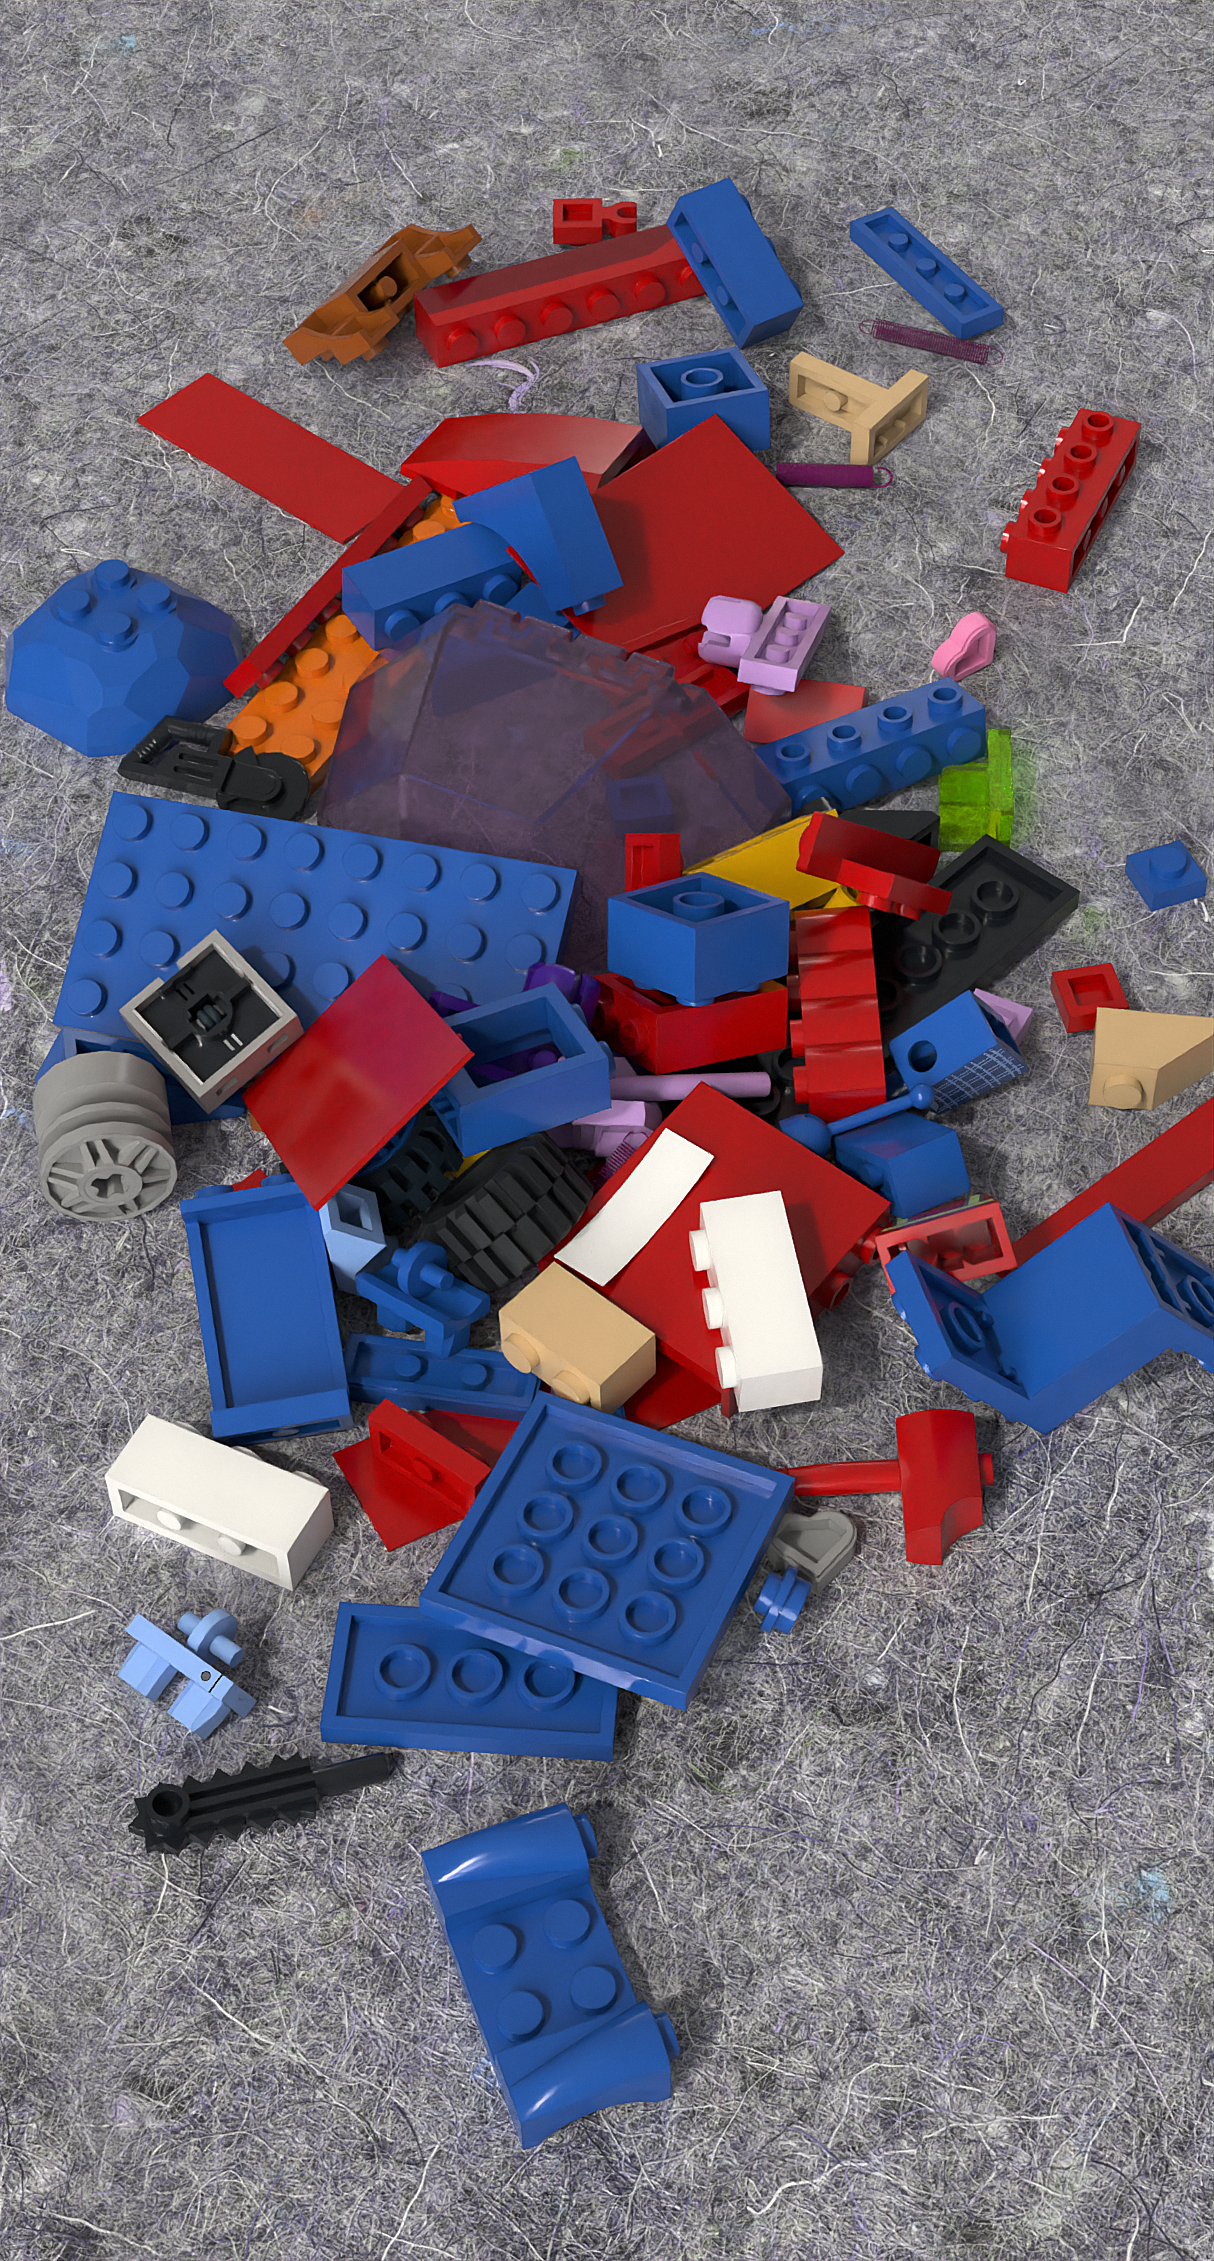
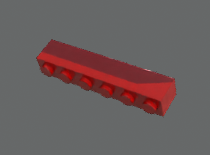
M664 224L414 292L413 296L416 335L439 369L707 293L668 226Z

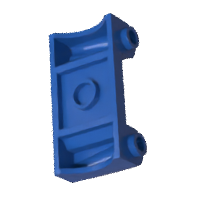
M565 1802L513 1817L421 1852L424 1882L523 2150L539 2145L560 2128L595 2111L619 2104L632 2102L657 2103L671 2098V2068L669 2061L680 2057L676 2034L667 2013L662 2011L653 2015L645 2000L639 2003L637 2001L590 1884L588 1860L599 1855L593 1829L585 1813L573 1816Z

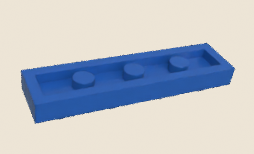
M892 206L850 221V239L957 338L967 339L1003 325L1004 307Z

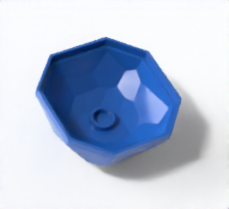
M105 560L97 566L69 578L8 636L5 648V701L7 711L88 758L127 754L165 715L204 723L235 697L222 683L243 661L241 628L232 617L166 577L130 568L122 560ZM173 740L163 751L172 749L180 741Z

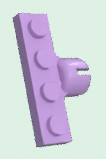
M724 595L711 597L701 619L702 624L707 626L708 631L704 632L702 642L698 643L699 656L709 663L739 668L737 681L751 684V688L756 692L767 695H782L786 691L795 692L828 629L832 606L777 596L768 613L763 615L762 608L754 601Z

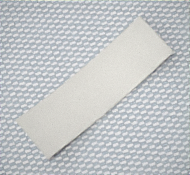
M665 1128L653 1147L599 1213L554 1257L603 1287L640 1251L669 1218L698 1181L714 1156Z

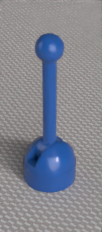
M918 1083L911 1088L907 1095L829 1124L809 1113L791 1116L779 1121V1124L784 1134L823 1158L830 1147L833 1135L912 1106L919 1109L928 1108L935 1100V1092L930 1085Z

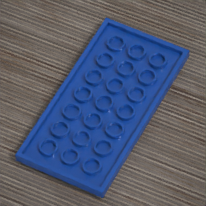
M113 791L52 1024L59 1029L64 1027L141 1043L128 1029L118 1010L156 978L159 977L165 983L180 971L176 962L215 929L297 1014L303 1031L382 953L394 965H399V971L427 1002H429L431 992L438 991L482 1006L521 993L528 968L535 962L562 965L583 877L578 870ZM280 1053L265 1067H269L282 1053ZM466 1071L478 1089L498 1082Z

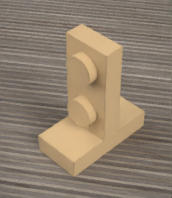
M801 351L790 361L788 404L850 431V464L874 466L926 419L929 376L911 368L894 385L886 389Z

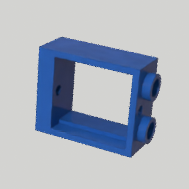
M554 982L442 1018L456 1034L462 1035L461 1040L475 1054L428 1101L464 1157L612 1108L610 1080L614 1079L617 1073L613 1054L605 1041L597 1042L588 1029L585 1015L577 1003L570 1005ZM550 1041L555 1043L565 1057V1060L479 1089L466 1072V1069Z

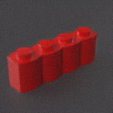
M866 905L794 911L796 930H789L788 967L799 968V974L787 975L789 1012L802 1011V1019L790 1020L792 1057H805L806 1064L805 1066H793L796 1105L809 1104V1114L821 1118L824 1122H834L887 1102L869 906Z

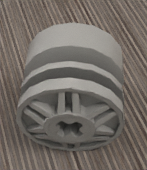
M112 1051L84 1053L55 1064L38 1080L32 1101L35 1130L39 1143L37 1153L40 1163V1182L44 1198L57 1211L78 1220L96 1222L131 1219L154 1209L171 1194L178 1174L170 1128L168 1098L164 1077L151 1063L129 1053Z

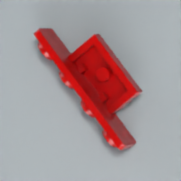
M820 811L813 813L810 824L803 831L799 841L800 855L796 864L797 871L857 889L858 893L855 902L889 913L892 912L920 921L923 910L946 916L953 893L926 884L934 876L941 855L939 849Z

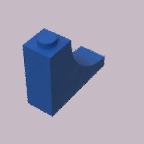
M576 455L452 502L459 523L475 522L482 524L498 533L516 550L539 584L551 612L572 606L575 616L584 614L606 605L607 602L604 594L624 586Z

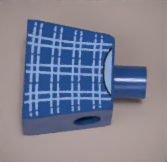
M968 990L890 1041L887 1046L888 1051L897 1068L885 1074L886 1101L888 1102L909 1094L911 1088L918 1083H926L935 1092V1100L927 1109L939 1115L1030 1069L1003 1017L972 991Z

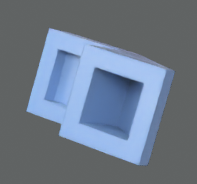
M346 1183L319 1210L325 1243L339 1290L361 1296L356 1293V1276L364 1271L373 1273L382 1269L391 1260L399 1246L396 1238L384 1235L376 1193Z

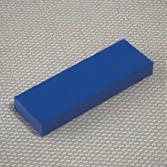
M349 1332L344 1350L351 1401L379 1405L387 1398L400 1408L421 1411L435 1409L521 1422L538 1391H542L544 1383L542 1379L532 1372L526 1374L517 1370L506 1359L503 1352L465 1347L451 1357L441 1359L425 1350L424 1341Z

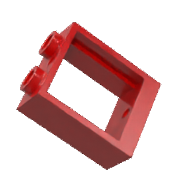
M614 972L592 976L600 983L602 992L590 1027L591 1034L598 1040L605 1041L608 1046L655 1075L786 1048L788 988L774 980L762 982V987L758 990L751 992L733 991L715 997V1002L710 1005L694 1007L678 1003L676 996L666 992L638 988L633 984L632 979Z

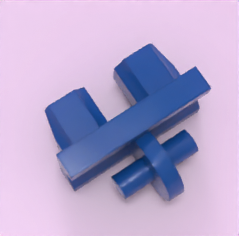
M425 1239L417 1242L409 1250L404 1247L398 1248L388 1264L382 1269L373 1273L364 1271L357 1275L356 1293L377 1304L378 1324L392 1332H407L415 1326L425 1330V1350L441 1359H446L469 1345L470 1324L490 1312V1295L460 1280L447 1271V1251L436 1242Z

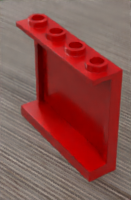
M701 1080L590 1199L584 1214L576 1225L538 1262L539 1274L555 1261L655 1333V1346L657 1350L721 1393V1414L729 1419L738 1409L734 1388L722 1389L718 1376L715 1349L724 1346L720 1328L708 1329L702 1300V1289L711 1287L707 1270L695 1271L690 1250L689 1232L700 1230V1203L781 1191L812 1321L814 1322L825 1308L834 1311L844 1301L852 1287V1277L864 1263L873 1266L879 1261L880 1256L874 1236L889 1223L891 1202ZM665 1128L713 1155L714 1158L674 1212L640 1251L603 1287L554 1257L599 1213L653 1147Z

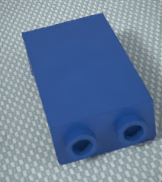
M290 1173L267 1177L260 1182L261 1187L234 1191V1187L230 1185L205 1187L197 1190L194 1193L193 1199L179 1202L181 1216L186 1226L213 1411H210L213 1437L216 1442L230 1448L234 1446L249 1447L356 1428L327 1246L323 1235L319 1211L317 1212L312 1208Z

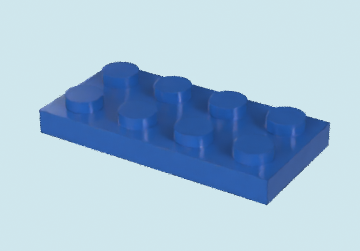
M339 1602L320 1722V1733L322 1742L613 1762L620 1687L420 1614L419 1607Z

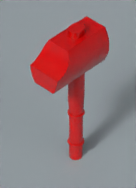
M952 1409L924 1410L895 1418L898 1454L896 1459L820 1463L788 1468L785 1465L784 1469H772L795 1477L794 1496H836L901 1491L906 1561L924 1565H942L945 1553L958 1538L983 1524L981 1486H994L991 1453H978L974 1413Z

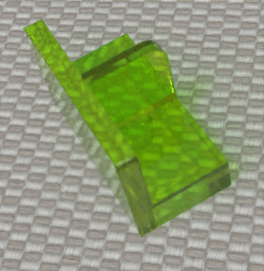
M988 729L984 763L969 762L964 765H950L943 768L941 773L938 774V815L940 816L938 847L943 852H964L985 834L1010 848L1014 814L1011 729Z

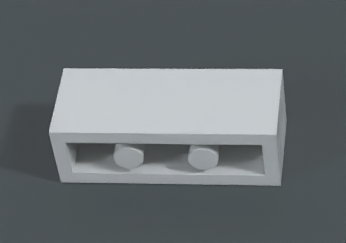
M781 1191L700 1203V1230L689 1232V1242L695 1271L707 1270L711 1287L702 1289L703 1307L708 1329L720 1328L724 1346L717 1347L715 1355L722 1389L734 1388L739 1413L820 1400L823 1362Z
M149 1413L105 1474L114 1515L291 1591H294L334 1529L329 1489L324 1487L313 1476L300 1471L290 1473L264 1462L257 1454L247 1448L240 1446L230 1448L204 1437L196 1428L187 1423L179 1421L170 1423Z

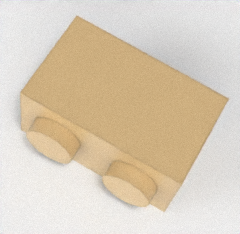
M555 1261L499 1310L501 1349L506 1359L520 1372L526 1374L534 1373L550 1385L558 1397L612 1415L656 1374L655 1333Z

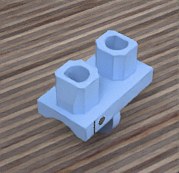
M225 1609L213 1610L202 1619L191 1611L186 1612L180 1618L177 1628L189 1637L185 1647L139 1613H137L125 1631L137 1639L138 1642L128 1654L117 1676L155 1703L178 1670L191 1680L167 1713L205 1740L214 1731L231 1709L245 1719L257 1702L256 1699L212 1667L220 1659L233 1668L240 1663L245 1653L243 1648L233 1642L238 1622Z

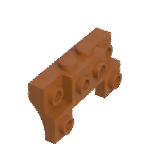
M410 223L394 233L282 342L301 366L317 356H320L325 362L335 355L342 365L360 355L365 361L372 359L390 343L386 337L388 332L402 317L414 308L413 293L421 291L430 281L443 273L448 279H451L464 270L472 262L468 253L482 240L481 236L472 224L454 231L441 232L425 229Z

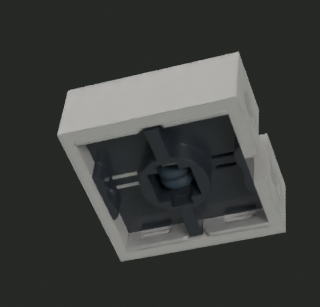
M216 929L176 962L180 971L164 983L159 977L156 978L118 1010L128 1029L208 1115L304 1034L297 1014Z

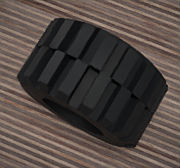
M541 1131L492 1148L466 1169L429 1208L418 1229L417 1238L419 1241L431 1240L443 1246L447 1251V1271L451 1272L455 1277L487 1294L508 1285L528 1271L570 1232L584 1214L593 1195L594 1187L545 1131Z

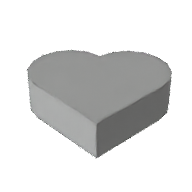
M825 1510L817 1512L810 1518L801 1514L787 1513L784 1514L766 1550L768 1560L782 1572H785L789 1564L799 1568L797 1576L811 1582L810 1591L818 1596L853 1558L856 1551L857 1529L854 1522L847 1515L839 1511Z

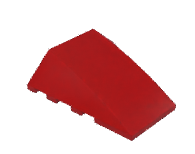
M494 413L445 418L401 464L400 474L410 479L419 474L433 490L458 500L576 455L587 488L591 494L613 480L614 477H618L658 450L644 427L591 417L547 413Z

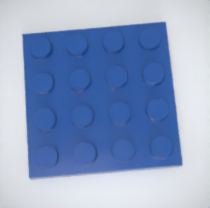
M539 1390L419 1596L420 1614L687 1711L794 1496L795 1477Z

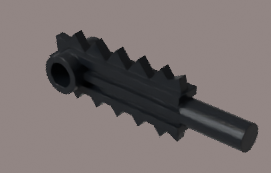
M297 1752L288 1760H284L275 1754L269 1767L262 1769L246 1761L240 1774L233 1776L217 1768L211 1781L204 1783L199 1782L190 1775H188L182 1787L159 1782L158 1786L152 1789L147 1797L134 1798V1805L138 1815L128 1825V1831L145 1838L147 1853L158 1851L164 1854H174L178 1857L180 1852L192 1841L197 1842L208 1850L213 1838L220 1834H225L237 1842L245 1828L254 1827L266 1835L273 1821L281 1819L295 1828L301 1817L316 1820V1811L320 1810L319 1798L389 1781L387 1762L384 1753L379 1752L311 1769L309 1758L302 1759Z

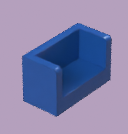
M901 1110L887 1117L833 1135L831 1138V1147L837 1168L890 1201V1214L901 1219L910 1218L967 1193L971 1188L956 1130Z

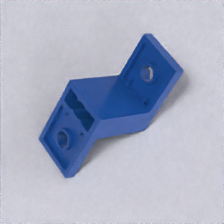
M1110 1202L1104 1204L982 1294L907 1250H904L885 1264L895 1292L891 1295L892 1303L902 1319L911 1326L918 1343L914 1348V1354L925 1373L937 1382L944 1380L961 1389L970 1400L976 1403L983 1401L998 1409L1009 1421L1013 1423L1020 1421L1044 1435L1169 1347L1176 1353H1180L1183 1350L1196 1357L1205 1370L1214 1374V1272L1212 1268Z

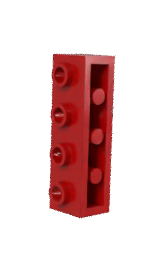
M1080 408L1071 426H1063L1056 440L1054 456L1052 458L1045 457L1042 461L1036 488L1034 490L1028 488L1025 491L1017 521H1009L1004 529L1000 552L1007 554L1005 577L1067 594L1136 466L1141 423L1112 416L1103 411Z

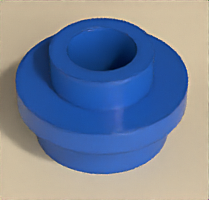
M789 1564L782 1576L772 1571L768 1573L752 1608L753 1611L764 1615L759 1626L760 1630L769 1634L771 1629L774 1628L787 1635L790 1633L812 1585L811 1582L797 1576L799 1568Z

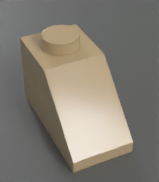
M1097 1007L1091 1047L1088 1105L1151 1111L1214 1071L1213 1017Z

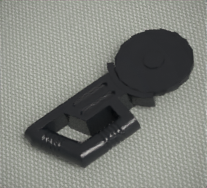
M165 715L122 758L117 769L119 775L129 780L215 799L219 808L223 810L287 821H294L298 816H301L306 804L309 802L311 788L307 771L296 758L281 752H263L257 755L252 745L239 751L232 758L227 757L233 742V732L231 729ZM173 740L209 747L208 751L204 752L176 745L158 763L157 767L149 765Z

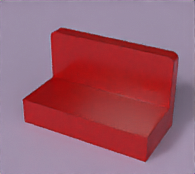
M801 678L795 692L786 691L782 695H767L756 692L751 688L750 684L743 738L750 742L768 744L868 706L870 690L862 686Z

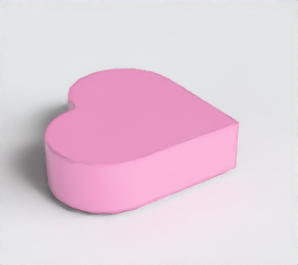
M975 611L966 615L956 624L950 638L943 642L934 653L931 661L932 668L942 678L950 676L954 681H958L990 665L993 662L996 626L981 612Z

